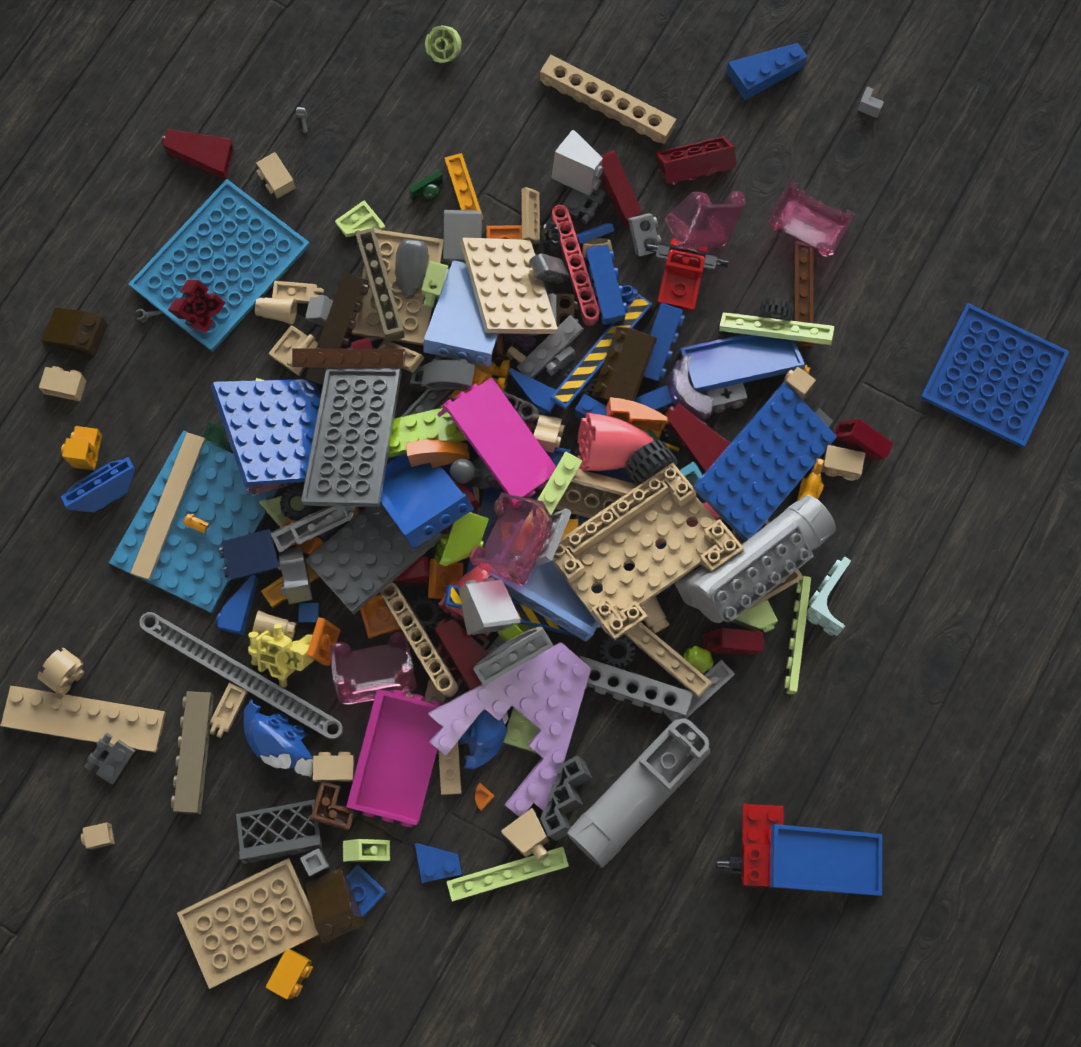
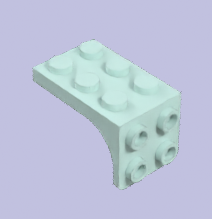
M846 557L842 561H836L828 572L831 576L827 575L817 588L820 592L816 590L808 602L810 607L807 610V619L815 625L818 623L824 627L823 630L831 636H838L845 628L844 624L830 614L827 607V598L851 562Z

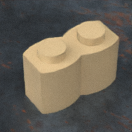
M540 414L534 437L545 451L554 453L555 448L560 446L561 437L558 436H562L564 431V425H561L562 419Z

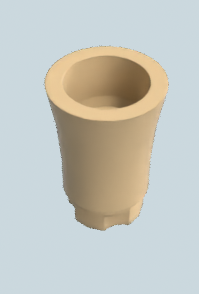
M259 298L255 303V314L263 318L293 324L297 315V300Z
M656 596L640 606L647 615L644 622L654 634L669 626L666 620L667 617Z
M258 610L253 632H258L261 635L263 632L269 631L270 637L274 638V625L280 624L282 625L284 635L292 640L296 623Z

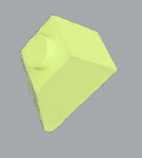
M768 600L739 615L731 622L753 631L760 632L763 630L766 633L775 628L774 625L778 620Z
M355 839L343 841V862L390 861V840Z

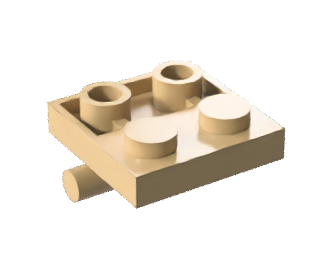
M291 325L269 352V356L300 376L306 367H292V348H317L318 343L314 341V336L311 334L307 336Z

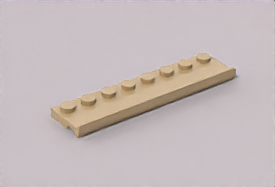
M10 686L0 726L96 743L106 733L112 735L110 743L113 745L118 740H121L133 749L156 753L166 712Z

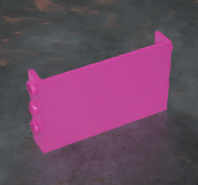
M491 378L479 386L474 384L467 389L468 393L466 394L461 392L454 398L455 401L452 402L450 399L441 405L443 409L437 415L441 417L445 413H449L511 499L503 507L507 509L512 505L515 508L523 502L522 498L524 496L528 499L536 493L534 489L541 490L546 486V481L550 479L556 466L496 382Z
M377 689L347 807L363 811L362 815L374 817V815L382 816L384 821L393 822L397 820L401 821V825L412 828L413 825L419 824L438 750L430 743V740L442 727L428 713L444 705L445 702L433 699L431 703L425 701L423 696L415 694L413 698L405 696L406 692L394 690V693Z

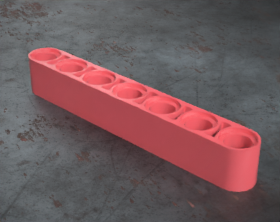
M557 205L552 210V222H555L560 230L561 240L559 246L570 275V282L576 301H578L584 324L593 326L599 320V307L569 211L564 205ZM559 214H561V215H563L564 217H563V218H558V217H556V216L559 215ZM568 231L569 234H562L561 232ZM573 247L574 250L569 251L566 248ZM577 263V264H579L580 266H578V267H573V266H571V264ZM581 279L585 282L583 284H579L576 281ZM588 296L590 299L585 301L581 297ZM587 313H594L595 316H594V317H588L586 314H587Z

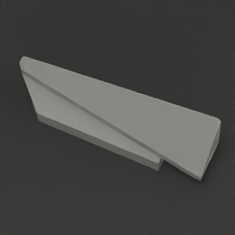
M328 506L271 532V536L279 552H282L295 542L297 544L303 543L351 520L355 507Z

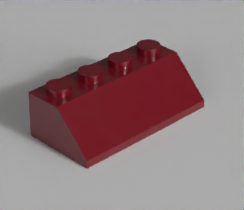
M725 136L655 152L662 177L667 184H677L685 179L694 180L702 175L711 176L719 171L728 172L732 168L737 167L735 147Z

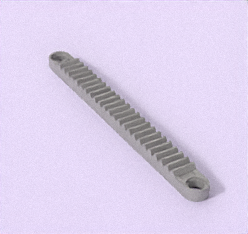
M147 612L141 616V628L160 641L247 690L254 696H257L328 739L335 740L342 735V724L332 716L157 614ZM148 618L155 619V625L151 628L145 625ZM331 724L338 725L339 730L334 735L329 734L327 730Z

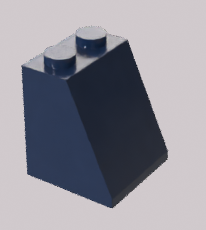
M270 529L222 541L220 543L221 547H218L219 556L224 558L225 566H222L224 577H228L229 581L273 572L279 567Z

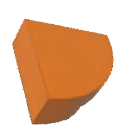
M479 783L475 791V802L479 810L482 811L495 796Z

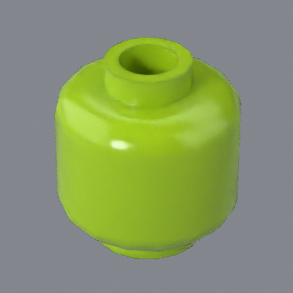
M698 646L688 648L683 657L702 674L707 670L710 671L714 663L711 652Z

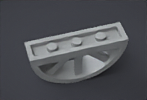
M542 627L533 628L494 649L482 658L473 669L484 686L553 647V644Z

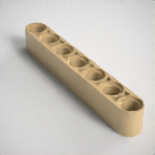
M391 582L380 592L436 688L446 697L454 696L458 690L456 681L403 593ZM391 591H394L391 596H388ZM400 606H403L400 611H397ZM409 621H413L411 625L406 626ZM418 636H422L419 641L415 642ZM428 651H431L429 656L424 657ZM440 667V670L434 673L435 668ZM450 682V685L443 689L444 684Z

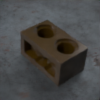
M555 294L557 327L570 315L574 318V312H578V301H574V294ZM562 304L569 305V307L566 309H563L560 306Z

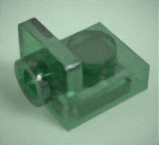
M209 422L202 437L207 442L218 445L228 451L231 445L225 427Z

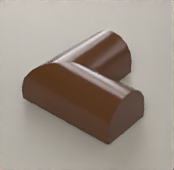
M321 780L310 820L349 831L355 810L336 805L340 786Z

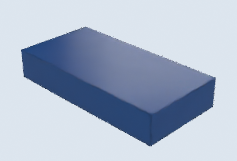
M605 223L576 234L578 242L582 244L614 231L612 224Z

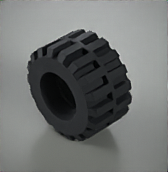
M653 441L641 447L631 456L625 466V472L635 485L639 486L672 462L676 466L677 458L663 441Z

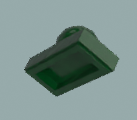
M436 170L408 188L411 199L414 201L423 195L426 200H436L440 193L438 185L443 183L441 171Z

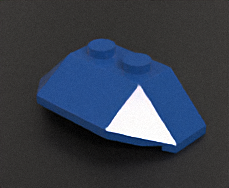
M129 457L106 464L77 481L67 493L61 496L67 510L95 512L104 508L107 504L121 498L128 492L135 468Z

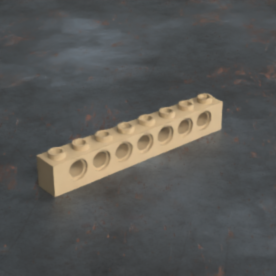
M553 55L549 56L540 71V80L545 85L556 88L562 94L570 95L576 101L587 104L593 110H599L608 118L620 121L622 125L635 129L639 134L651 137L657 143L665 145L675 128V118Z

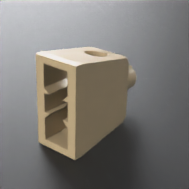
M532 808L501 830L503 836L525 858L534 854L538 861L548 855V852L543 847L548 842L547 836Z

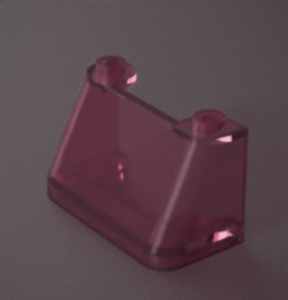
M790 180L768 217L770 227L775 230L780 229L818 249V252L824 256L833 255L850 228L855 213L847 210L844 214L841 213L839 208L837 211L806 195L805 190L802 189L800 192L797 189L798 183Z
M733 191L724 204H711L709 197L705 193L692 192L664 219L677 244L683 249L724 247L730 241L746 204L745 196L741 191Z
M501 493L494 504V510L498 516L495 526L484 548L481 546L475 547L471 551L469 559L474 566L512 583L524 585L551 531L552 517L543 501Z
M396 632L389 638L390 644L351 651V647L345 643L330 645L333 681L341 703L352 704L374 700L377 689L394 693V690L410 693L416 689L417 685L410 643L404 632Z

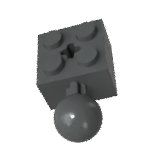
M480 457L472 462L467 459H458L451 465L450 474L457 483L465 484L470 482L471 487H479V489L490 487L503 489Z

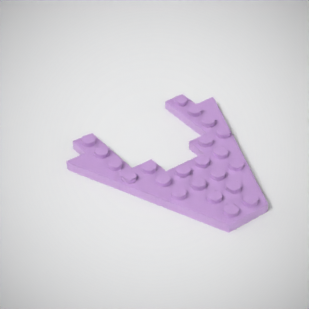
M558 643L484 686L481 684L429 712L428 715L442 726L430 740V743L444 755H447L483 709L500 721L511 706L514 707L540 729L528 743V746L542 758L505 803V806L518 817L525 814L533 803L545 811L549 801L547 800L549 793L558 776V768L565 760L591 668L564 644Z

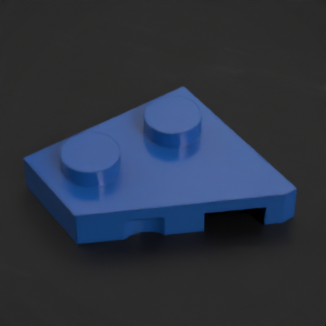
M418 843L415 844L422 883L462 875L458 854Z

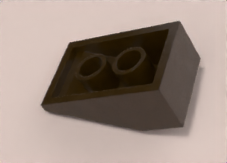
M55 308L41 341L94 358L108 324L102 316L93 313Z
M343 868L305 884L314 924L322 944L366 925Z

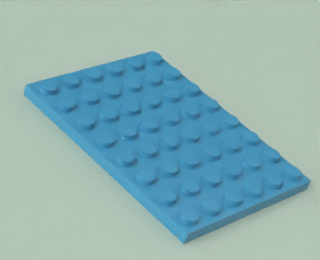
M226 179L130 281L129 286L213 352L253 309L256 300L264 297L274 286V281H278L306 251L310 243ZM188 279L200 281L209 289L207 293L216 294L226 302L218 315L213 314L211 316L213 323L206 333L195 332L185 324V319H178L168 311L174 299L182 297L183 294L180 290Z
M184 430L109 562L111 565L131 574L186 433H188ZM205 441L151 580L140 579L203 610L213 613L230 582L228 577H224L222 566H225L224 558H220L218 547H221L220 543L225 540L256 533L267 514L259 502L275 498L282 484L244 486L234 454ZM187 514H194L196 518L210 523L208 530H205V534L190 527L186 528L183 521Z

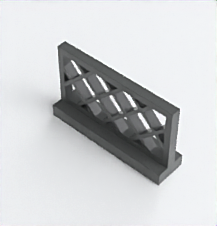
M315 800L236 814L241 862L247 864L311 852L318 848L323 849L319 822L314 821L312 823L310 820L311 815L307 819L299 814L304 807L312 806L313 810ZM286 810L294 813L288 823L280 818ZM265 814H271L275 817L269 826L260 821ZM297 816L306 821L300 830L291 826ZM250 817L255 822L247 830L242 827L241 819ZM277 820L286 825L280 834L271 829ZM257 824L266 828L259 838L251 833ZM310 824L315 828L316 835L307 837L302 832ZM288 828L297 833L292 840H286L282 837ZM270 831L277 838L273 843L266 844L262 840ZM249 835L257 840L253 847H244V841Z

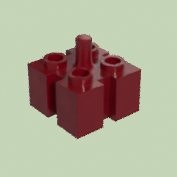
M188 279L180 290L183 294L182 297L175 298L168 311L178 319H185V324L195 332L206 333L213 323L211 316L213 314L218 315L226 302L216 294L207 293L209 289L200 281Z

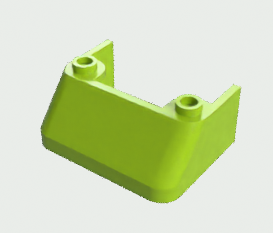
M469 512L455 521L450 533L442 535L443 538L432 547V555L437 563L448 566L480 552L484 542L482 537L489 518Z

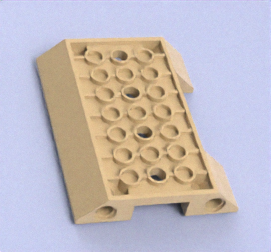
M673 462L561 538L552 560L561 576L591 615L614 640L647 618L646 613L640 606L690 571L702 565L713 572L744 550V547L720 519L716 521L696 497V491L692 488L693 486ZM693 519L698 524L695 527H690L687 525V522ZM659 541L667 544L663 549H658L655 545ZM632 563L635 568L632 571H626L624 566ZM600 585L603 587V590L600 593H594L592 588Z

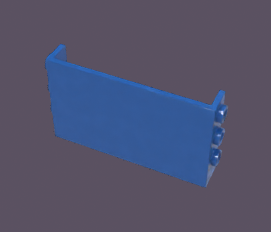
M407 454L395 456L387 461L380 503L413 549L474 510L466 494H462L441 466L432 468L431 463L411 467Z

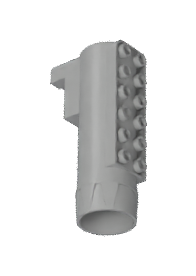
M805 495L742 544L744 547L743 551L713 572L701 565L696 570L690 571L676 581L675 585L683 601L687 605L700 610L711 621L721 623L723 620L731 622L813 558L812 551L817 549L835 533L836 525L834 519L819 500L810 495Z
M675 719L593 806L580 816L568 830L567 835L593 862L603 868L709 756L708 738L691 721Z

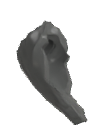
M403 240L396 251V286L402 291V296L407 298L414 297V294L422 288L425 278L429 251L423 241Z

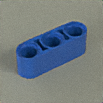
M676 381L637 397L634 402L645 405L660 413L671 406L675 407L678 403L686 402L690 397L682 381Z

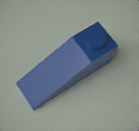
M510 368L509 378L527 402L539 410V415L551 416L557 404L550 398L556 390Z
M251 575L222 608V612L218 613L216 624H218L217 627L221 631L244 635L258 584V579L255 575Z

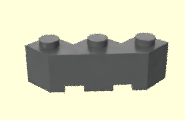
M575 756L560 764L557 771V779L555 784L552 785L547 799L549 800L540 818L548 837L555 841L567 836V832L571 828L566 814L583 805L575 787L592 779L585 761L579 756Z

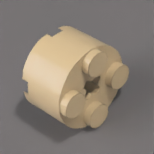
M61 648V652L59 650L55 651L43 664L45 670L43 673L39 671L38 679L57 694L65 695L70 690V685L74 680L78 681L83 676L84 671L82 670L83 662L65 648Z

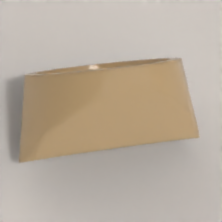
M596 238L583 243V258L586 256V249L608 245L609 250L613 251L611 241L605 238Z

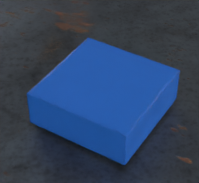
M299 603V623H317L319 603Z

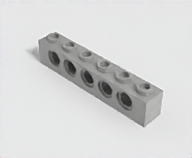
M580 656V659L591 668L589 676L594 672L600 674V679L597 681H592L588 677L585 689H587V686L595 688L594 691L599 694L605 695L607 692L613 694L615 699L621 701L628 699L632 701L633 705L639 707L646 705L657 713L667 711L670 712L669 716L675 719L686 718L693 697L692 692ZM614 678L619 681V684L616 687H611L608 685V681ZM635 685L638 690L635 693H629L627 687ZM648 691H654L657 696L655 699L650 700L645 694ZM667 697H672L676 702L674 705L668 706L664 700Z

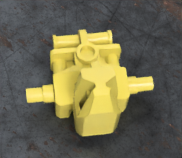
M280 624L274 625V638L270 637L269 631H265L261 635L258 632L249 633L251 645L248 647V653L252 655L251 664L258 665L260 672L269 669L271 676L278 678L279 686L284 688L287 686V678L295 670L302 671L314 661V659L307 656L313 635H305L299 641L292 642L289 637L284 635L282 625Z

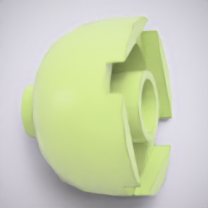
M437 26L431 29L432 31L430 34H427L425 40V48L428 55L435 62L439 63L450 62L458 57L462 46L458 32L448 26Z

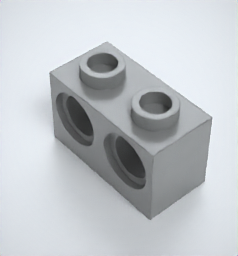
M648 213L628 218L635 254L643 256L654 253L645 251L644 242L650 238L652 245L658 246L660 242L662 243L660 235H657L656 228H658L656 217ZM646 220L648 227L645 230H641L640 224Z

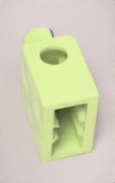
M430 260L421 290L422 295H424L422 305L433 308L435 299L439 300L449 273L447 265Z

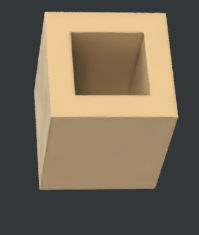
M106 822L83 828V834H81L83 846H86L87 849H95L115 844L112 825Z

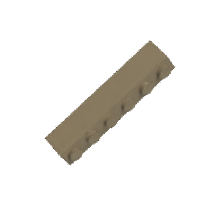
M374 228L355 232L386 342L405 338Z
M187 691V695L183 697L182 706L185 708V712L180 720V727L183 729L182 736L178 738L180 755L176 757L178 773L177 776H174L173 787L176 790L175 796L171 798V808L176 813L201 814L210 738L209 732L211 729L209 723L212 719L214 695L212 693Z

